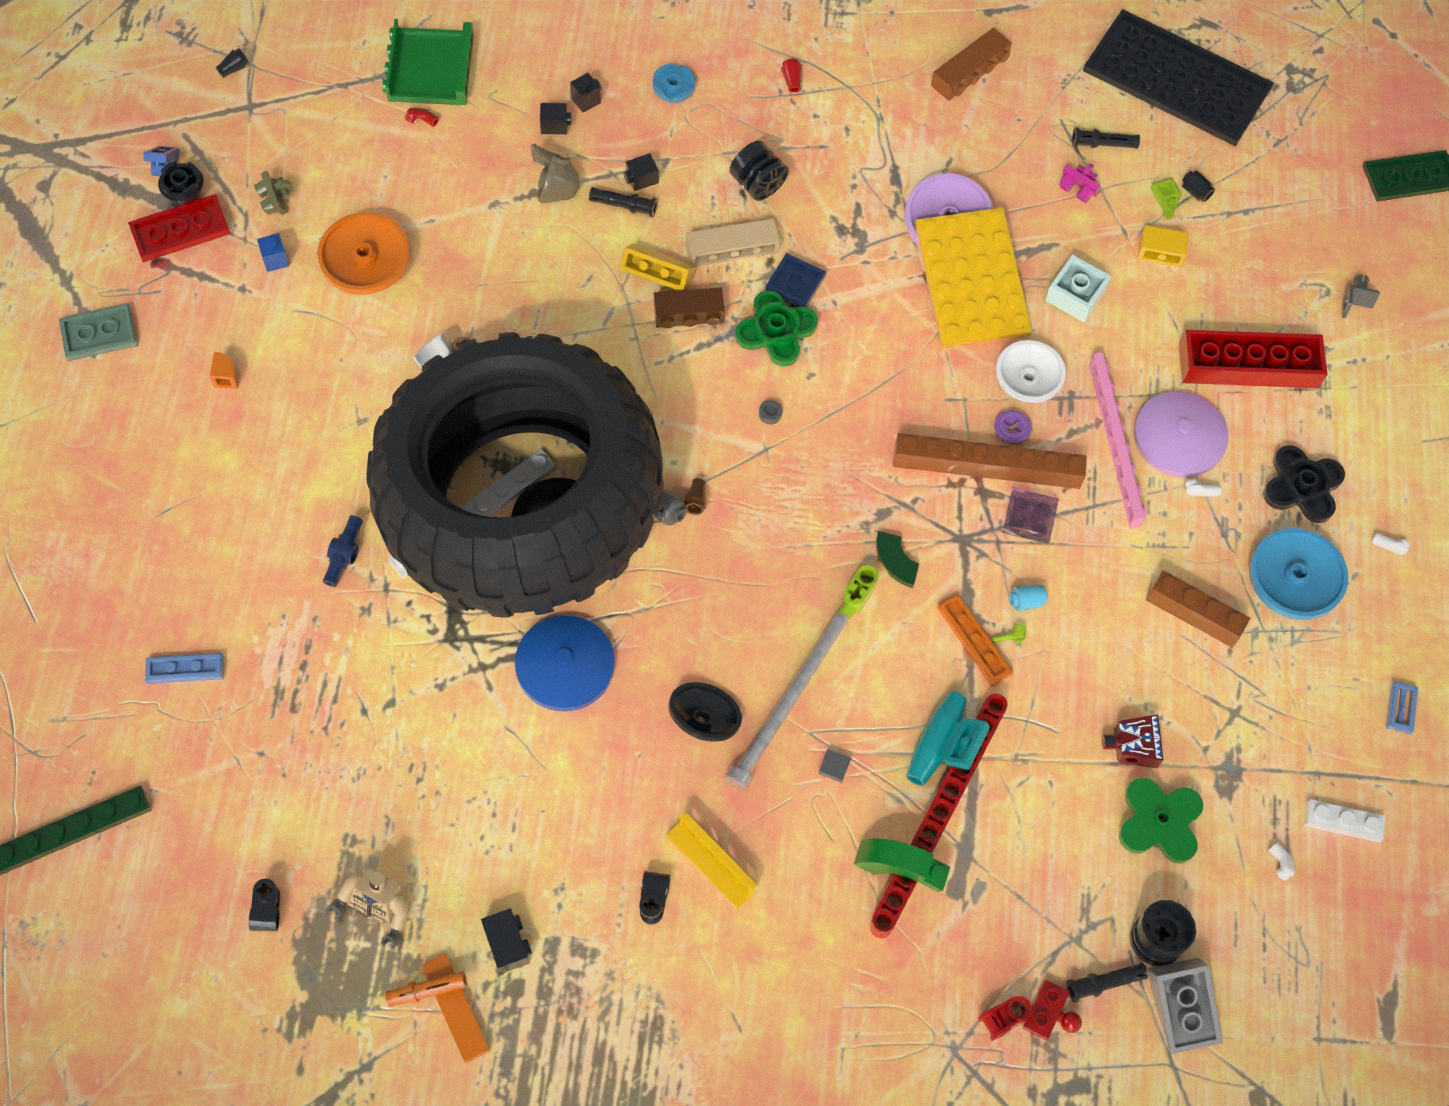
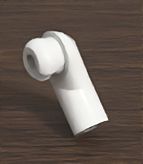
M1195 479L1185 482V491L1190 496L1219 497L1222 493L1220 485L1198 484Z

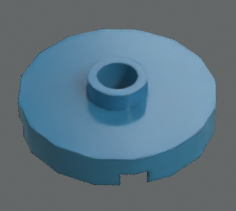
M667 64L661 66L654 73L653 90L661 100L670 103L685 101L692 96L695 90V77L686 66L681 65L680 67L675 66V64Z

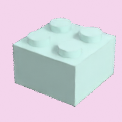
M1072 254L1050 285L1045 301L1085 323L1107 291L1112 276Z

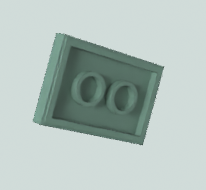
M129 303L59 318L67 361L138 346Z

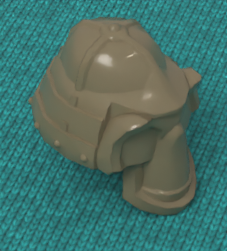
M536 143L531 144L533 162L545 166L541 171L538 181V201L540 203H550L573 198L580 185L579 175L571 164V159L560 157V154L541 148Z

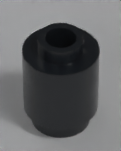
M1198 170L1194 172L1189 171L1182 179L1184 182L1182 187L1197 201L1201 200L1203 203L1216 190L1213 187V183Z

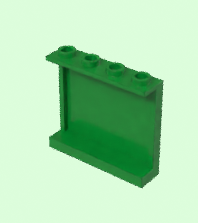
M394 18V26L390 27L389 30L391 44L387 45L389 62H385V75H387V79H383L382 90L387 94L388 102L466 105L474 38L472 22H463L462 31L400 28L398 19Z

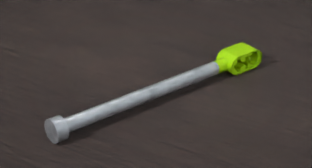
M864 565L857 570L844 591L842 605L737 767L731 766L725 774L724 779L734 788L746 791L752 781L750 773L851 616L859 613L871 597L878 581V571L873 566ZM867 577V578H869L872 582H869V583L863 582V581L861 580V578ZM858 592V593H859V597L856 598L855 600H852V599L855 597L856 593Z

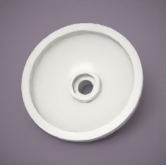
M1024 340L1015 342L1002 351L996 364V376L1000 386L1011 397L1027 403H1039L1053 398L1061 390L1066 377V369L1061 356L1053 348L1042 342Z

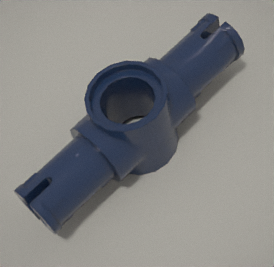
M350 515L343 533L339 534L338 538L334 537L331 540L327 551L330 564L322 580L324 584L336 587L343 569L347 568L348 564L352 565L355 562L359 551L356 538L363 524L361 518Z

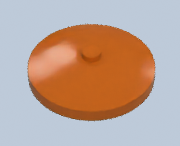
M359 212L337 220L324 232L318 245L317 255L321 271L330 284L350 294L366 295L385 290L402 277L409 264L410 246L406 233L396 221L379 213Z

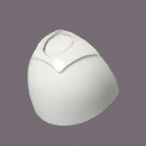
M440 333L414 355L413 359L422 368L424 363L436 355L444 358L453 353L452 343L445 334Z

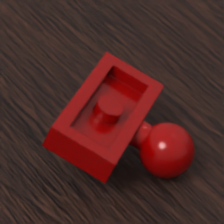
M1045 980L1023 1029L1048 1041L1056 1022L1061 1023L1063 1030L1068 1033L1078 1032L1082 1027V1019L1079 1014L1072 1011L1062 1012L1070 991Z

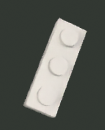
M1310 799L1306 805L1304 826L1381 843L1384 840L1386 816Z

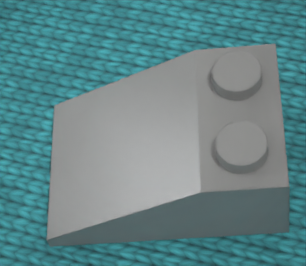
M1194 958L1148 968L1152 994L1169 1052L1175 1054L1223 1043L1209 965L1200 958Z

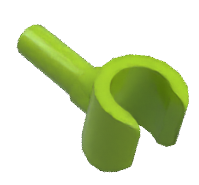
M1022 624L1014 625L1013 633L992 637L993 643L1006 640L1023 642L1026 638V626Z

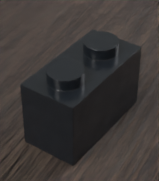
M509 908L481 919L499 975L529 964L528 955L532 954L528 940H522L519 931L524 928L519 914L514 916L512 909Z

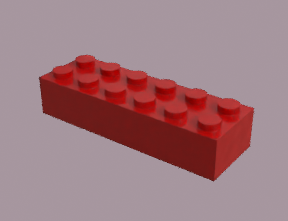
M1185 330L1179 343L1182 383L1320 388L1328 375L1322 334Z

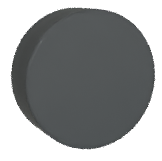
M768 400L760 405L759 418L763 423L772 425L780 421L782 407L778 402Z

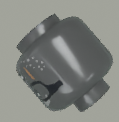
M664 490L658 511L653 514V517L669 526L681 522L686 514L685 501L673 492Z

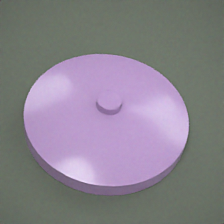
M942 173L924 179L913 189L906 203L904 217L910 237L919 246L915 228V221L917 219L994 208L988 194L975 181L959 174Z
M1171 391L1151 398L1141 408L1134 424V440L1142 457L1158 471L1175 477H1196L1212 470L1222 459L1228 445V428L1221 413L1206 399L1189 392Z

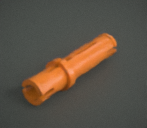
M460 971L459 973L420 983L415 981L409 982L407 986L385 991L386 1003L389 1008L408 1002L415 1004L423 998L467 988V977L464 971ZM449 982V985L431 989L433 986ZM422 989V992L404 996L405 993Z

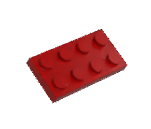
M216 194L128 222L143 263L231 234Z

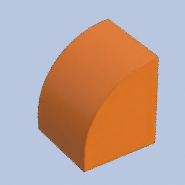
M214 352L209 375L214 388L238 389V376L232 361L223 353Z

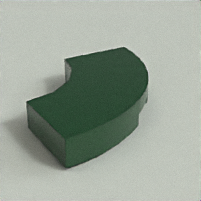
M878 531L876 551L879 561H881L893 579L907 587L913 588L919 563L912 561L904 553L901 546V536Z

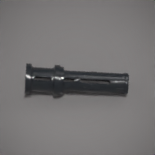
M1075 127L1072 134L1073 147L1083 145L1090 146L1091 148L1112 146L1138 149L1140 144V135L1102 133L1097 129H1092V131L1080 130L1079 127Z
M591 187L589 193V201L629 209V212L633 214L639 212L654 218L657 210V198H643L639 194H633L632 196L595 187Z
M1141 962L1137 965L1101 975L1089 973L1087 977L1075 981L1068 979L1066 986L1067 990L1070 991V999L1073 1003H1077L1081 998L1092 995L1099 997L1105 990L1148 979V974L1144 973L1148 971L1145 964Z

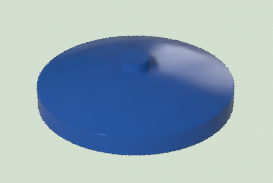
M555 616L537 623L523 636L515 655L516 676L524 693L536 704L554 711H574L594 703L608 689L615 668L614 651L606 634L597 625L576 616Z

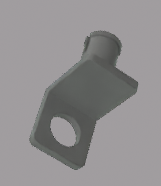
M1363 274L1355 276L1354 285L1349 286L1343 298L1342 318H1346L1352 304L1367 308L1374 307L1380 291L1368 289L1369 277L1367 275L1364 276V282L1362 281Z

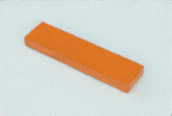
M959 594L938 604L937 609L991 687L1012 675V669Z
M446 953L422 964L428 980L455 974ZM448 982V983H444V984H440V985H436V986H433V987H431V988L433 989V988H437V987L449 985V982ZM462 988L435 995L464 1063H468L490 1052Z

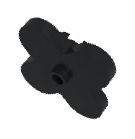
M1293 445L1281 447L1273 459V465L1279 476L1270 480L1263 492L1266 503L1277 510L1298 506L1309 521L1314 523L1327 522L1336 510L1335 501L1329 492L1337 489L1344 481L1345 470L1338 461L1330 458H1324L1316 462L1309 460V457L1306 456L1303 450Z

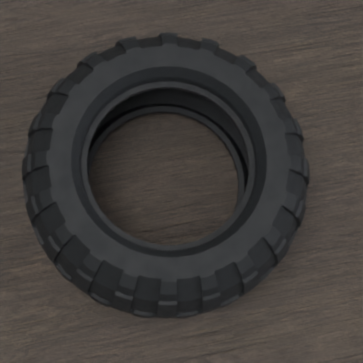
M516 332L499 333L496 340L477 343L476 339L468 340L460 344V350L444 358L440 355L434 356L424 363L422 372L414 379H406L392 395L391 406L384 410L375 424L373 449L368 453L366 481L370 492L371 513L392 557L403 565L407 574L416 583L431 594L436 592L442 595V598L452 606L465 611L469 609L473 611L475 609L488 611L491 616L510 618V616H514V613L534 611L536 615H543L554 612L553 607L568 603L574 599L576 602L586 600L595 594V588L607 580L611 581L619 577L627 569L630 557L639 547L643 548L654 523L653 514L658 511L664 489L663 458L655 421L650 409L640 395L636 394L635 387L616 365L612 367L609 363H605L593 349L577 343L573 345L565 344L560 337L539 333L535 338H520ZM518 433L550 434L571 442L588 456L583 472L564 495L553 503L524 515L513 517L482 516L466 511L446 498L450 481L465 459L485 444L508 435Z

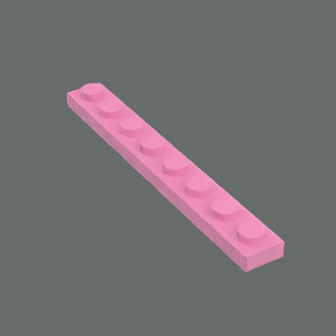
M1095 353L1089 367L1130 529L1139 528L1146 518V509L1140 502L1141 490L1139 484L1135 482L1134 463L1130 462L1129 458L1130 446L1124 439L1125 427L1124 423L1120 422L1119 419L1120 408L1118 401L1114 399V383L1110 381L1108 375L1109 364L1104 360L1103 353Z

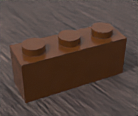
M722 287L654 292L656 328H672L673 326L693 327L701 324L717 325L724 323L725 308Z

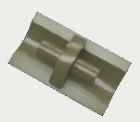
M266 170L261 173L263 180L254 185L257 194L261 198L269 196L260 202L261 208L268 215L276 211L284 215L288 212L284 199L289 198L293 185L291 181L284 180L283 177H279L277 180L271 178Z

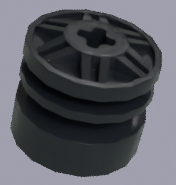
M757 140L745 146L735 156L730 165L729 173L740 185H744V189L754 200L762 201L773 195L783 185L789 174V168L777 156H774V152L763 141Z
M1172 900L1154 902L1132 925L1129 934L1131 947L1143 962L1152 966L1174 963L1194 942L1197 932L1195 920L1190 911L1180 903Z

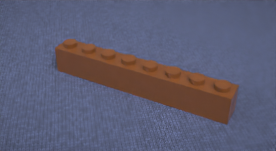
M898 433L894 447L893 467L1080 489L1086 477L1087 455Z

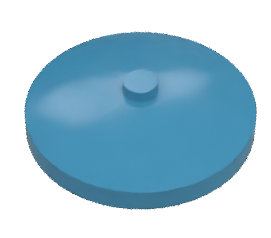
M1286 528L1275 531L1259 543L1250 560L1249 576L1255 593L1268 608L1287 618L1312 620L1328 614L1343 599L1348 587V569L1341 553L1329 540L1310 530Z

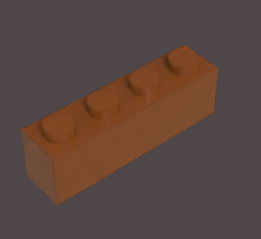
M993 27L935 70L931 86L948 101L955 96H960L968 86L975 85L980 77L991 73L996 65L1000 62L1004 63L1009 58L1012 42Z
M1162 570L1146 599L1149 603L1231 648L1240 639L1251 619L1249 616Z

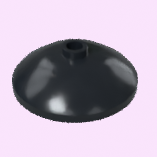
M691 682L680 685L672 692L668 702L669 713L677 726L686 734L699 740L709 742L727 740L738 732L742 723V714L735 700L723 690L710 684Z

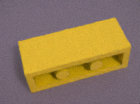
M633 243L625 247L619 269L676 290H686L690 287L696 266Z

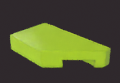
M1172 178L1154 183L1150 188L1168 220L1172 219L1181 197V193Z

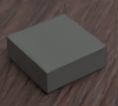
M827 749L818 774L842 783L851 758Z

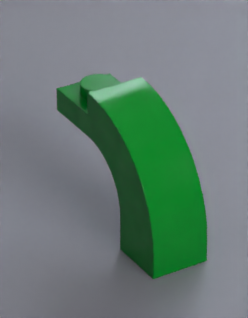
M879 838L862 840L854 861V865L873 875L882 873L902 875L937 892L944 890L951 868L934 859V854L921 848L894 840Z

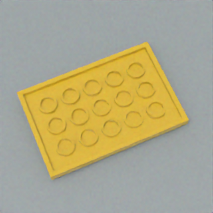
M996 208L917 219L915 221V228L942 348L1031 335L1032 329L1004 209Z

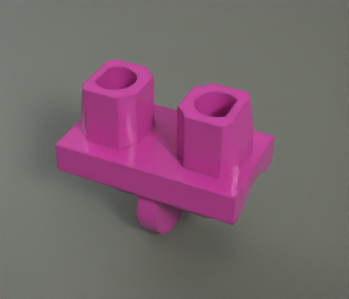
M1090 163L1086 168L1079 165L1076 170L1069 165L1064 167L1063 177L1059 183L1061 189L1070 192L1072 187L1077 185L1080 187V190L1076 197L1084 203H1087L1092 196L1097 197L1100 193V184L1095 182L1098 175L1092 172L1094 165Z

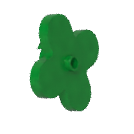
M769 290L760 292L755 297L753 303L755 317L745 319L737 325L735 340L740 347L747 350L766 348L769 358L774 364L783 367L791 366L799 358L800 345L798 339L807 338L815 333L818 324L817 315L807 307L789 308L785 305L782 296L777 292Z
M1138 778L1133 780L1126 789L1125 800L1134 816L1128 819L1120 828L1119 840L1121 845L1127 851L1135 854L1144 853L1152 847H1156L1173 863L1183 864L1190 861L1197 852L1198 842L1188 825L1194 822L1203 811L1201 796L1195 790L1185 787L1165 795L1151 779Z

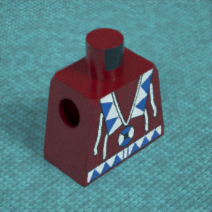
M1158 715L1121 720L1114 728V734L1102 735V748L1116 749L1117 761L1119 763L1158 768L1164 760Z

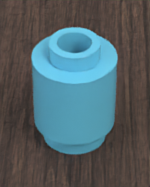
M1038 584L1013 587L1012 592L1009 593V602L1016 611L1041 608L1042 605L1047 603V592L1043 585L1039 586Z

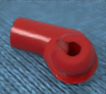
M409 108L405 115V120L413 124L417 118L422 119L432 127H435L439 122V118L426 109Z

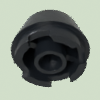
M173 161L161 169L158 188L164 197L179 206L200 198L204 178L200 170L193 163L177 164L176 161Z

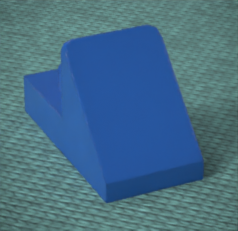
M156 146L144 151V161L151 162V175L160 176L161 169L165 165L173 161L177 163L180 148Z

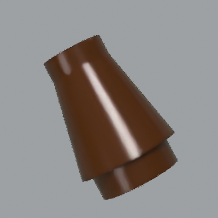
M696 478L692 480L691 487L684 499L685 510L689 514L700 515L707 507L706 482L703 479Z

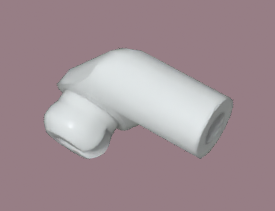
M1377 533L1373 539L1374 545L1398 555L1406 554L1410 547L1409 541L1404 538L1396 541Z
M1277 842L1268 851L1280 862L1281 867L1277 870L1276 874L1283 881H1287L1290 876L1293 877L1295 874L1294 859Z

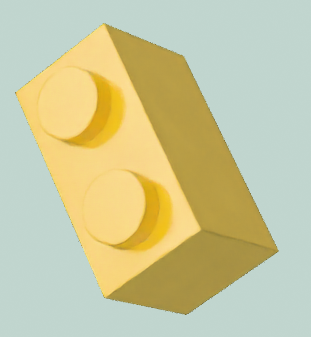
M1145 225L1140 236L1137 259L1182 267L1187 256L1189 233Z

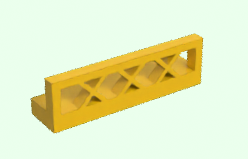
M685 811L680 816L679 823L666 834V838L738 911L756 894L758 885Z

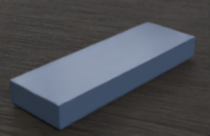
M222 653L147 657L145 682L147 684L222 680L224 656Z

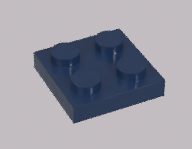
M786 253L766 284L765 291L777 292L782 296L783 300L797 307H807L826 277V271Z

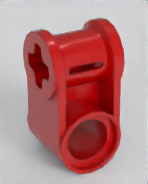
M1015 996L999 1006L997 1005L987 1010L978 1019L980 1022H984L991 1034L990 1039L993 1042L1022 1024L1030 1015L1031 1005L1025 997ZM1014 1004L1020 1005L1024 1010V1015H1014L1011 1011V1006Z

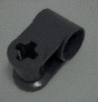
M644 871L639 903L640 917L644 923L655 925L662 920L671 875ZM650 906L655 907L652 913H648Z
M260 879L253 887L252 904L249 913L250 931H278L280 891L271 879ZM269 888L272 893H268L267 898H264L261 893H266V889Z

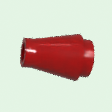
M787 59L783 61L781 71L788 86V91L796 93L801 90L802 64L799 63L798 59Z

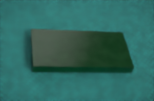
M1447 150L1367 161L1362 166L1376 202L1449 191V155Z

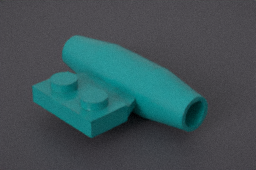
M949 691L931 715L911 758L906 775L910 782L918 786H924L942 761L948 766L970 769L990 726L986 721L969 718L962 720L967 703L966 697L956 691Z

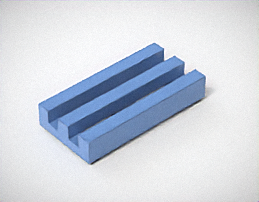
M1396 681L1391 684L1386 729L1391 730L1393 728L1396 729V732L1400 733L1405 731L1409 735L1414 732L1418 687ZM1398 689H1400L1398 716H1397V723H1396V722H1395L1396 706H1397V698H1398ZM1407 691H1410L1407 725H1404Z

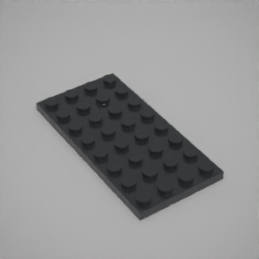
M1124 9L1116 17L1083 68L1084 72L1235 147L1274 85V82Z

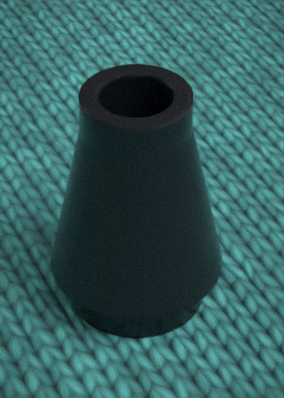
M239 48L235 51L232 49L215 68L224 78L246 68L245 65L249 61Z

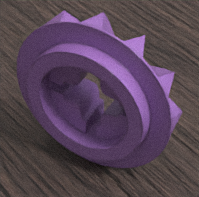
M1015 410L1002 412L997 416L994 423L996 436H999L1002 442L1006 441L1011 445L1014 443L1022 444L1023 441L1029 438L1032 430L1029 418ZM1017 423L1016 431L1013 430L1009 433V426L1011 427Z

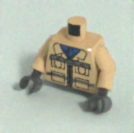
M368 868L364 874L358 873L348 877L337 894L338 899L333 900L326 908V914L334 908L338 912L335 920L338 919L346 910L345 902H348L349 906L392 928L389 933L382 937L381 944L384 946L391 940V950L402 942V935L399 930H403L409 911V906L403 898L401 886L387 878L382 872Z

